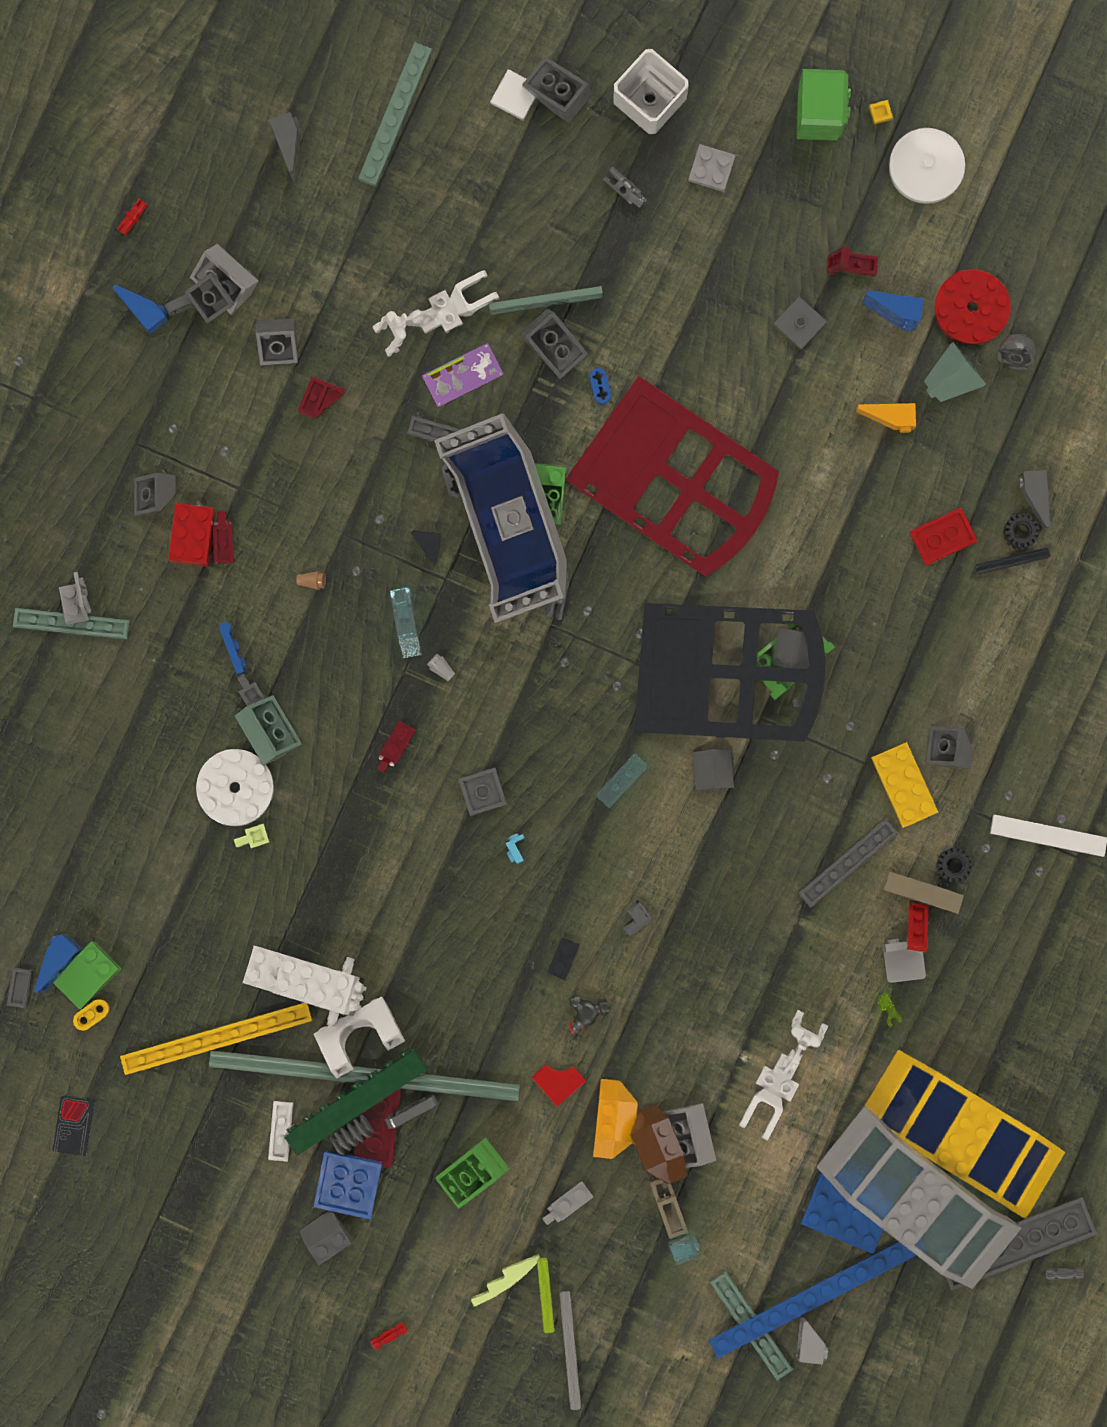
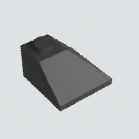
M154 473L134 478V516L161 511L176 494L175 475Z
M931 726L926 764L971 769L973 749L964 728Z

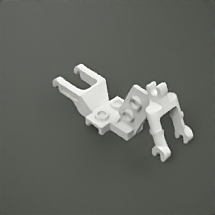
M485 270L456 284L450 298L445 290L430 297L428 300L432 307L425 311L415 310L408 317L405 313L399 317L394 311L388 312L381 319V322L373 326L375 333H379L381 329L384 330L389 325L395 336L390 346L385 349L387 356L389 357L392 353L400 351L398 347L402 345V341L406 337L405 327L407 325L422 327L424 333L442 325L447 333L449 330L463 325L459 316H471L478 309L492 303L494 299H499L497 292H494L472 304H468L461 293L466 288L481 281L482 278L488 277Z
M797 1010L795 1017L792 1019L791 1030L792 1035L797 1038L798 1046L795 1050L792 1049L787 1056L782 1053L773 1070L766 1066L763 1067L756 1084L764 1088L753 1095L739 1124L743 1128L746 1127L759 1102L763 1101L775 1108L774 1114L762 1135V1138L765 1140L769 1139L783 1112L782 1098L791 1101L799 1086L791 1078L800 1063L799 1061L802 1057V1054H800L801 1050L805 1051L806 1047L810 1045L819 1047L828 1028L826 1024L821 1023L816 1034L800 1026L804 1013Z

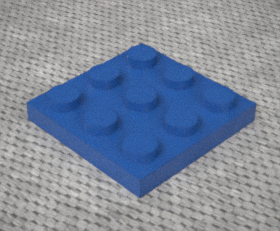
M325 1150L314 1207L371 1220L383 1162L347 1154L341 1155L338 1152Z

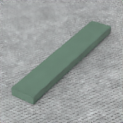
M602 286L489 303L490 314L494 315L602 298Z
M15 608L13 627L128 640L130 621L88 616V621L66 625L64 613Z
M726 1271L710 1281V1284L738 1324L755 1316V1313ZM769 1333L751 1341V1344L777 1381L793 1370Z

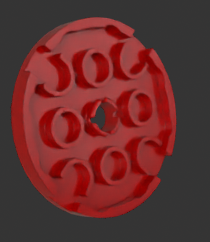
M976 269L963 270L946 279L938 290L934 303L935 318L941 330L952 340L968 345L983 344L998 336L1006 326L1011 311L1010 297L1001 281L988 272ZM968 303L977 304V311H969L967 308Z

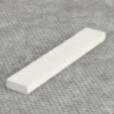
M993 815L990 834L1104 857L1107 845V837L999 815Z

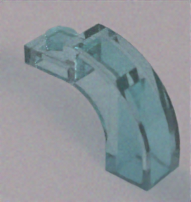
M409 587L391 590V601L402 657L422 655Z

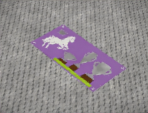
M487 343L422 375L437 407L504 374Z

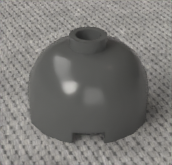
M1012 334L1001 342L997 358L1001 363L1004 361L1010 364L1009 368L1026 370L1029 365H1034L1037 349L1034 342L1028 336Z

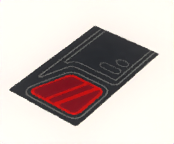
M61 1096L52 1151L86 1156L94 1100Z

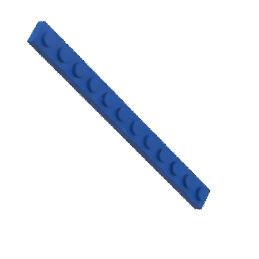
M919 1239L915 1245L921 1250L926 1251L921 1239ZM898 1241L709 1339V1342L717 1358H720L916 1256V1254Z

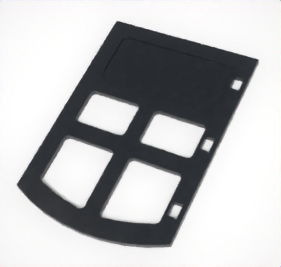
M644 603L634 732L805 742L819 712L825 683L826 659L824 642L815 611ZM666 609H677L676 616L666 615ZM724 612H735L734 618H724ZM782 614L794 615L793 621H783ZM717 621L743 622L745 624L742 663L740 665H718L712 663L714 631ZM762 623L801 625L807 645L809 667L807 669L759 667L757 665L760 625ZM713 678L740 680L737 722L708 721L710 682ZM757 681L807 684L801 711L793 726L753 723L755 683Z

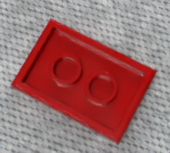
M961 507L909 532L925 566L978 542Z

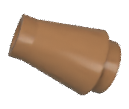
M320 571L298 574L296 582L298 586L320 590V588H325L326 576L325 573Z

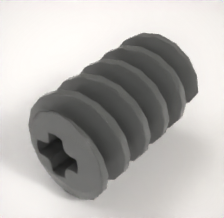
M362 1114L360 1115V1122L354 1118V1126L348 1122L347 1130L340 1127L341 1134L334 1131L335 1138L330 1137L332 1144L341 1155H344L346 1150H352V1145L358 1146V1140L364 1142L365 1137H372L374 1130L370 1122Z

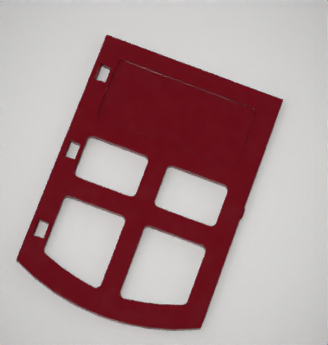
M638 375L565 481L706 577L730 561L755 534L771 504L779 471ZM693 430L712 443L713 448L694 476L688 479L670 467L666 461L687 431ZM726 455L731 456L761 478L756 497L747 516L740 515L703 488ZM656 476L662 477L681 491V494L659 525H655L634 510L635 505ZM591 484L593 487L598 489V491L596 492V495H594L585 488H587V486ZM694 501L700 503L736 528V532L722 546L705 558L671 535L673 529ZM637 517L647 523L644 528L634 522ZM686 550L695 556L693 562L683 556Z

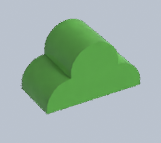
M485 1138L435 1177V1179L459 1209L503 1176L510 1168L488 1139Z

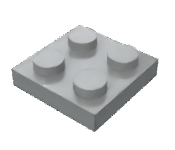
M699 144L688 181L724 192L735 155Z

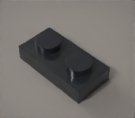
M562 937L547 973L565 980L580 944Z

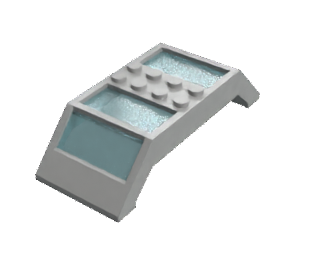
M866 1106L861 1109L817 1165L820 1172L849 1203L940 1274L972 1289L1021 1229L1009 1217L991 1209L902 1140L879 1116Z

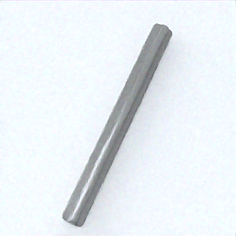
M569 1291L560 1292L570 1408L571 1410H578L581 1408L571 1296Z

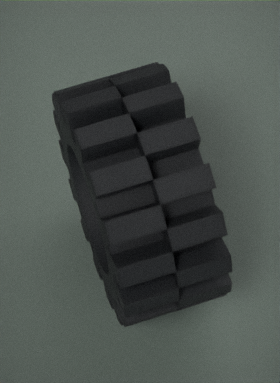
M1020 513L1016 516L1014 515L1004 526V540H1007V544H1011L1014 549H1027L1038 539L1037 537L1040 533L1038 532L1040 529L1037 526L1038 522L1034 521L1032 516L1028 517V514L1024 513L1021 515ZM1017 525L1027 527L1028 536L1021 539L1015 535L1014 529Z
M947 849L939 855L936 869L943 880L950 883L962 882L972 873V858L963 849ZM951 858H957L962 863V868L957 873L950 872L947 867V863Z

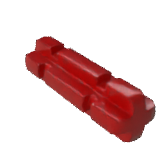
M401 1322L395 1325L396 1328L392 1327L380 1334V1337L377 1338L376 1336L371 1339L372 1347L377 1350L382 1347V1344L386 1345L398 1338L399 1334L402 1336L407 1333L405 1324Z

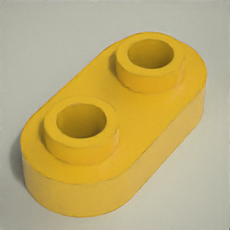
M102 999L93 1001L75 1014L73 1019L74 1026L79 1030L90 1029L109 1014V1004ZM99 1005L103 1007V1011L101 1013L97 1011V1007ZM82 1017L87 1018L86 1024H82Z

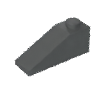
M1047 470L1023 471L1021 477H1018V487L1022 488V495L1042 529L1047 530L1050 527Z

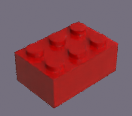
M175 503L168 558L171 563L203 567L210 566L213 526L216 516V510L213 507Z

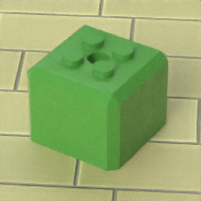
M802 70L798 87L797 139L837 141L842 137L845 126L848 124V118H850V106H848L851 97V88H848V74L844 70Z

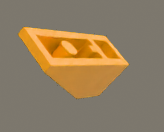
M915 403L862 404L856 408L857 413L891 429L900 430L901 433H909L916 427Z

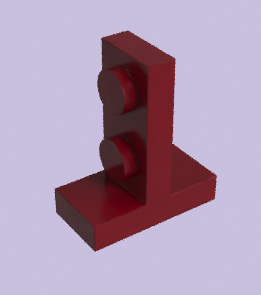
M841 247L827 255L826 274L834 275L841 271L873 277L877 275L878 256L850 252L849 247Z

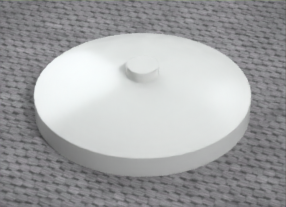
M921 128L904 135L896 143L889 160V173L896 189L906 198L924 204L936 203L952 195L960 185L965 171V159L959 144L947 133L933 128Z

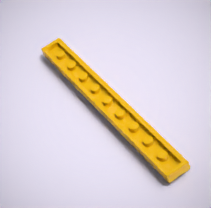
M302 1003L120 1056L124 1073L127 1075L313 1020L308 1003Z

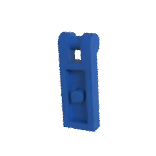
M223 622L220 624L219 630L238 676L246 674L244 668H247L244 657L240 658L238 654L240 646L237 639L233 640L231 636L233 628L229 623Z

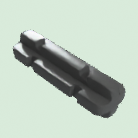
M1081 1267L1074 1269H1045V1278L1048 1280H1054L1055 1278H1084V1270Z

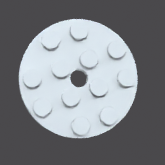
M230 749L215 754L203 765L197 778L196 792L202 809L213 820L228 826H242L257 820L265 813L273 797L274 783L267 765L262 764L258 756L245 750ZM233 782L240 784V790L237 793L230 791V785Z

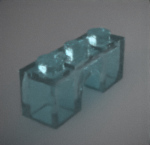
M688 1232L668 1240L676 1265L699 1257L697 1252L701 1251L695 1235L691 1237Z

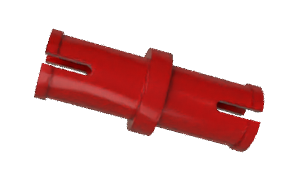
M138 198L131 210L125 213L126 217L116 229L127 236L133 225L139 222L138 218L148 205Z

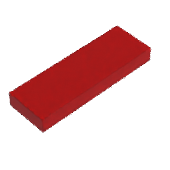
M909 902L907 950L927 951L929 905Z

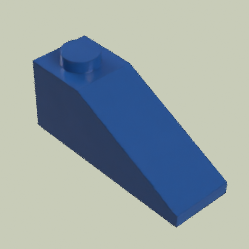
M117 285L113 286L118 296L150 335L168 321L165 316L168 313L161 305L157 306L151 300Z

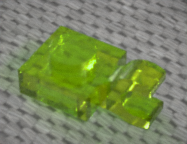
M885 992L879 995L880 1000L877 1002L881 1010H886L888 1013L887 1025L893 1027L891 1024L893 1017L897 1018V1021L901 1023L902 1019L897 1014L888 993Z

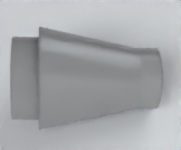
M436 654L427 663L430 667L429 670L447 681L455 675V672L443 656Z

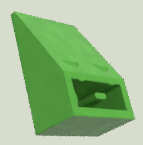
M535 463L554 523L561 524L566 466ZM528 474L525 494L533 491Z

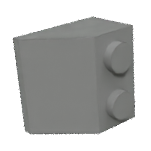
M800 1317L796 1357L799 1362L823 1364V1360H827L828 1348L804 1317Z

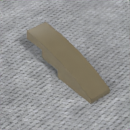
M889 871L887 872L882 889L959 914L964 895Z

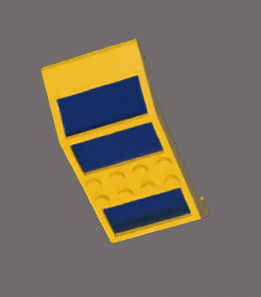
M897 1050L864 1105L879 1116L897 1136L924 1157L1024 1219L1029 1215L1065 1154V1151L1037 1132L900 1050Z

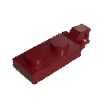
M218 511V521H215L213 526L215 564L234 563L233 526L231 521H227V513L225 511Z
M401 721L397 723L380 752L379 759L382 761L377 768L379 771L385 773L389 765L394 767L398 763L416 732L415 729Z

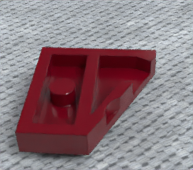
M311 376L297 412L317 419L340 399L346 390Z

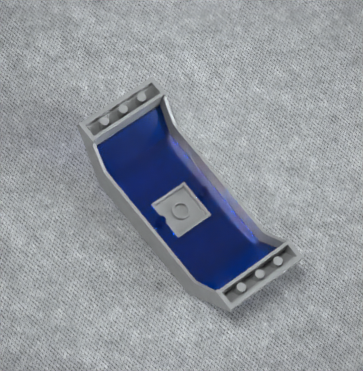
M500 414L434 440L440 459H443L455 476L491 584V603L489 607L494 622L503 621L565 598L567 559L531 451L504 414Z

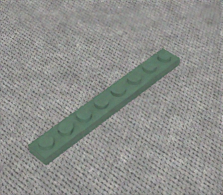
M414 42L359 175V181L377 187L432 53L431 48Z

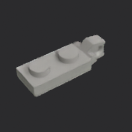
M582 1181L547 1208L550 1213L543 1217V1221L547 1225L553 1220L557 1222L563 1221L592 1199L593 1195Z

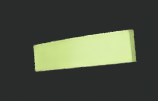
M538 1254L504 1267L502 1269L503 1277L487 1282L488 1291L471 1298L473 1306L494 1298L514 1285L537 1264V1259L540 1258V1255Z

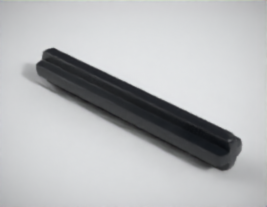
M1043 548L979 563L975 566L977 574H984L1049 558L1050 551L1048 548Z

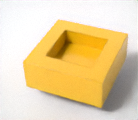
M888 100L869 105L874 125L893 119Z

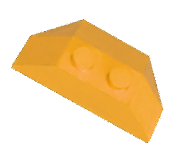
M601 1079L593 1157L613 1159L633 1143L630 1133L637 1117L638 1102L621 1081Z

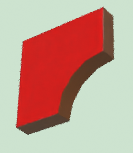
M546 1064L532 1076L533 1080L556 1106L560 1105L586 1082L574 1066L568 1070L558 1071Z

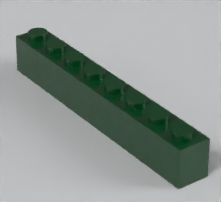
M416 1048L404 1050L399 1054V1059L396 1061L393 1059L389 1060L383 1065L384 1069L381 1071L374 1070L367 1075V1080L364 1082L359 1080L351 1086L352 1090L347 1093L343 1091L335 1096L336 1100L331 1104L326 1102L318 1108L320 1111L313 1115L311 1112L302 1118L304 1122L298 1126L294 1123L288 1127L284 1138L296 1156L427 1071L428 1066Z

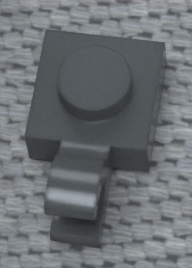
M245 674L237 677L243 687L239 693L247 706L265 699L256 682L250 685Z

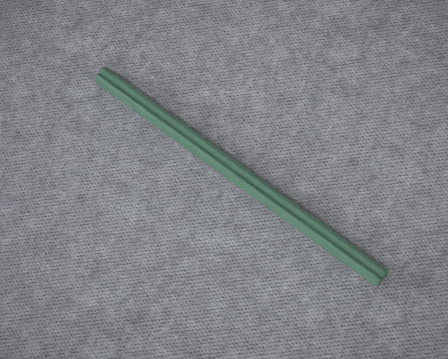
M211 1051L209 1067L349 1083H356L359 1080L364 1082L368 1079L367 1075L376 1070L374 1068L353 1066L352 1071L336 1078L327 1063ZM421 1074L401 1088L518 1101L520 1085Z

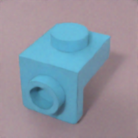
M518 833L508 838L509 842L506 843L510 850L506 852L511 862L516 861L517 864L524 861L515 845L517 842L525 839L523 834L520 836Z

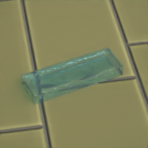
M634 753L595 796L610 809L649 766Z

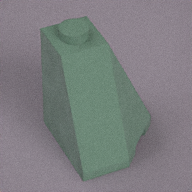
M954 342L949 345L924 380L928 386L926 389L927 393L932 398L936 397L940 402L986 385L981 375Z

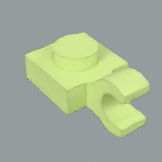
M264 824L246 829V836L234 839L236 847L249 843L251 849L270 843Z

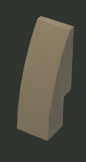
M656 1177L650 1178L649 1182L669 1239L688 1233L671 1183L667 1184Z

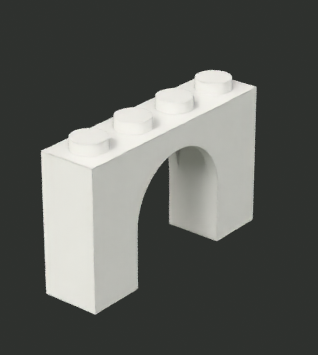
M383 997L373 999L369 1004L360 1008V1010L357 1009L354 1016L347 1015L337 1019L335 1027L325 1026L314 1033L324 1058L336 1078L353 1070V1066L345 1051V1043L348 1036L355 1029L365 1026L376 1029L387 1050L405 1042Z

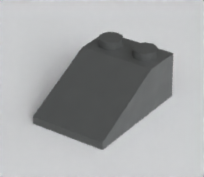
M547 57L542 59L522 84L535 98L568 123L572 121L592 96L588 83Z
M288 112L270 119L269 122L292 181L296 182L301 142L299 134L302 132L297 118H292L291 113Z
M546 309L519 333L559 379L588 354L556 314L549 309Z

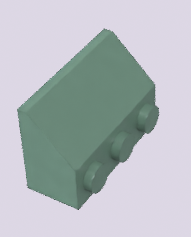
M273 695L246 706L235 715L263 765L279 759L302 745Z

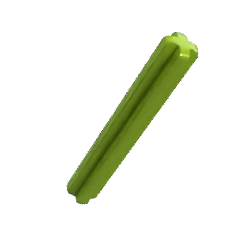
M539 1258L537 1259L543 1328L544 1333H553L554 1322L548 1259Z

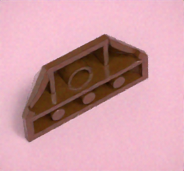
M657 1105L638 1111L630 1136L645 1172L663 1180L667 1184L686 1178L684 1154L669 1118Z

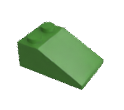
M91 941L54 981V984L79 1010H82L122 968L96 942Z

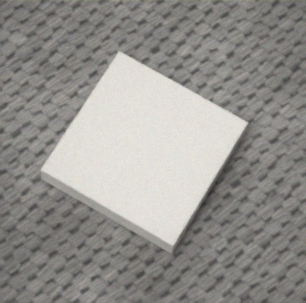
M508 69L490 103L524 121L536 98L522 86L526 78Z

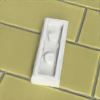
M273 1102L268 1160L288 1161L290 1145L284 1136L287 1133L286 1129L292 1125L294 1102Z

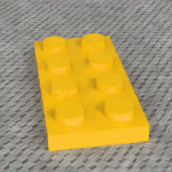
M907 742L871 758L902 828L938 813Z

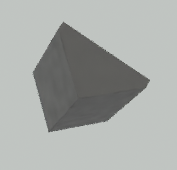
M779 626L772 660L773 665L807 669L809 667L808 651L803 630Z
M711 749L693 752L696 791L734 788L731 749Z

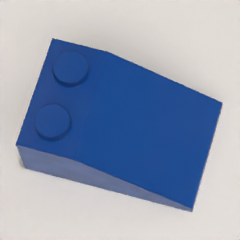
M867 290L862 304L896 327L901 328V330L911 332L916 330L921 321L924 299Z
M56 934L49 941L51 945L47 948L34 989L36 993H44L83 950L68 934Z

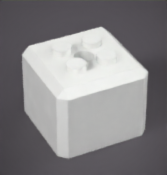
M645 49L614 84V104L648 134H656L686 101L688 79L653 49ZM651 94L655 97V101L648 103L645 101V96Z

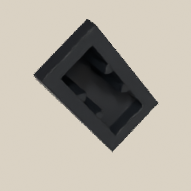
M417 530L411 531V535L433 565L437 564L441 534Z

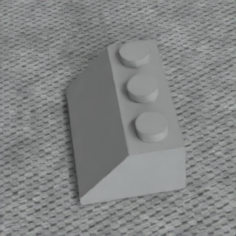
M218 244L204 251L190 276L195 283H198L213 272L235 303L226 310L231 315L252 294L259 282Z
M703 1103L663 1112L669 1118L683 1151L686 1168L702 1166L716 1161Z

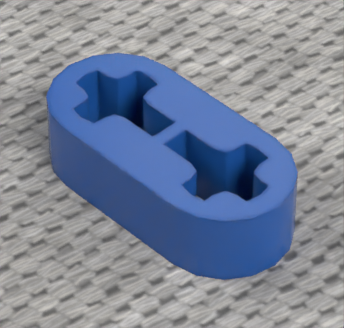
M601 368L593 369L590 373L593 396L598 404L605 405L611 399L607 374ZM596 373H599L600 376L603 375L600 385H598L597 379H593ZM600 388L603 389L604 394H608L607 396H605V400H602L601 397H597L598 395H600Z

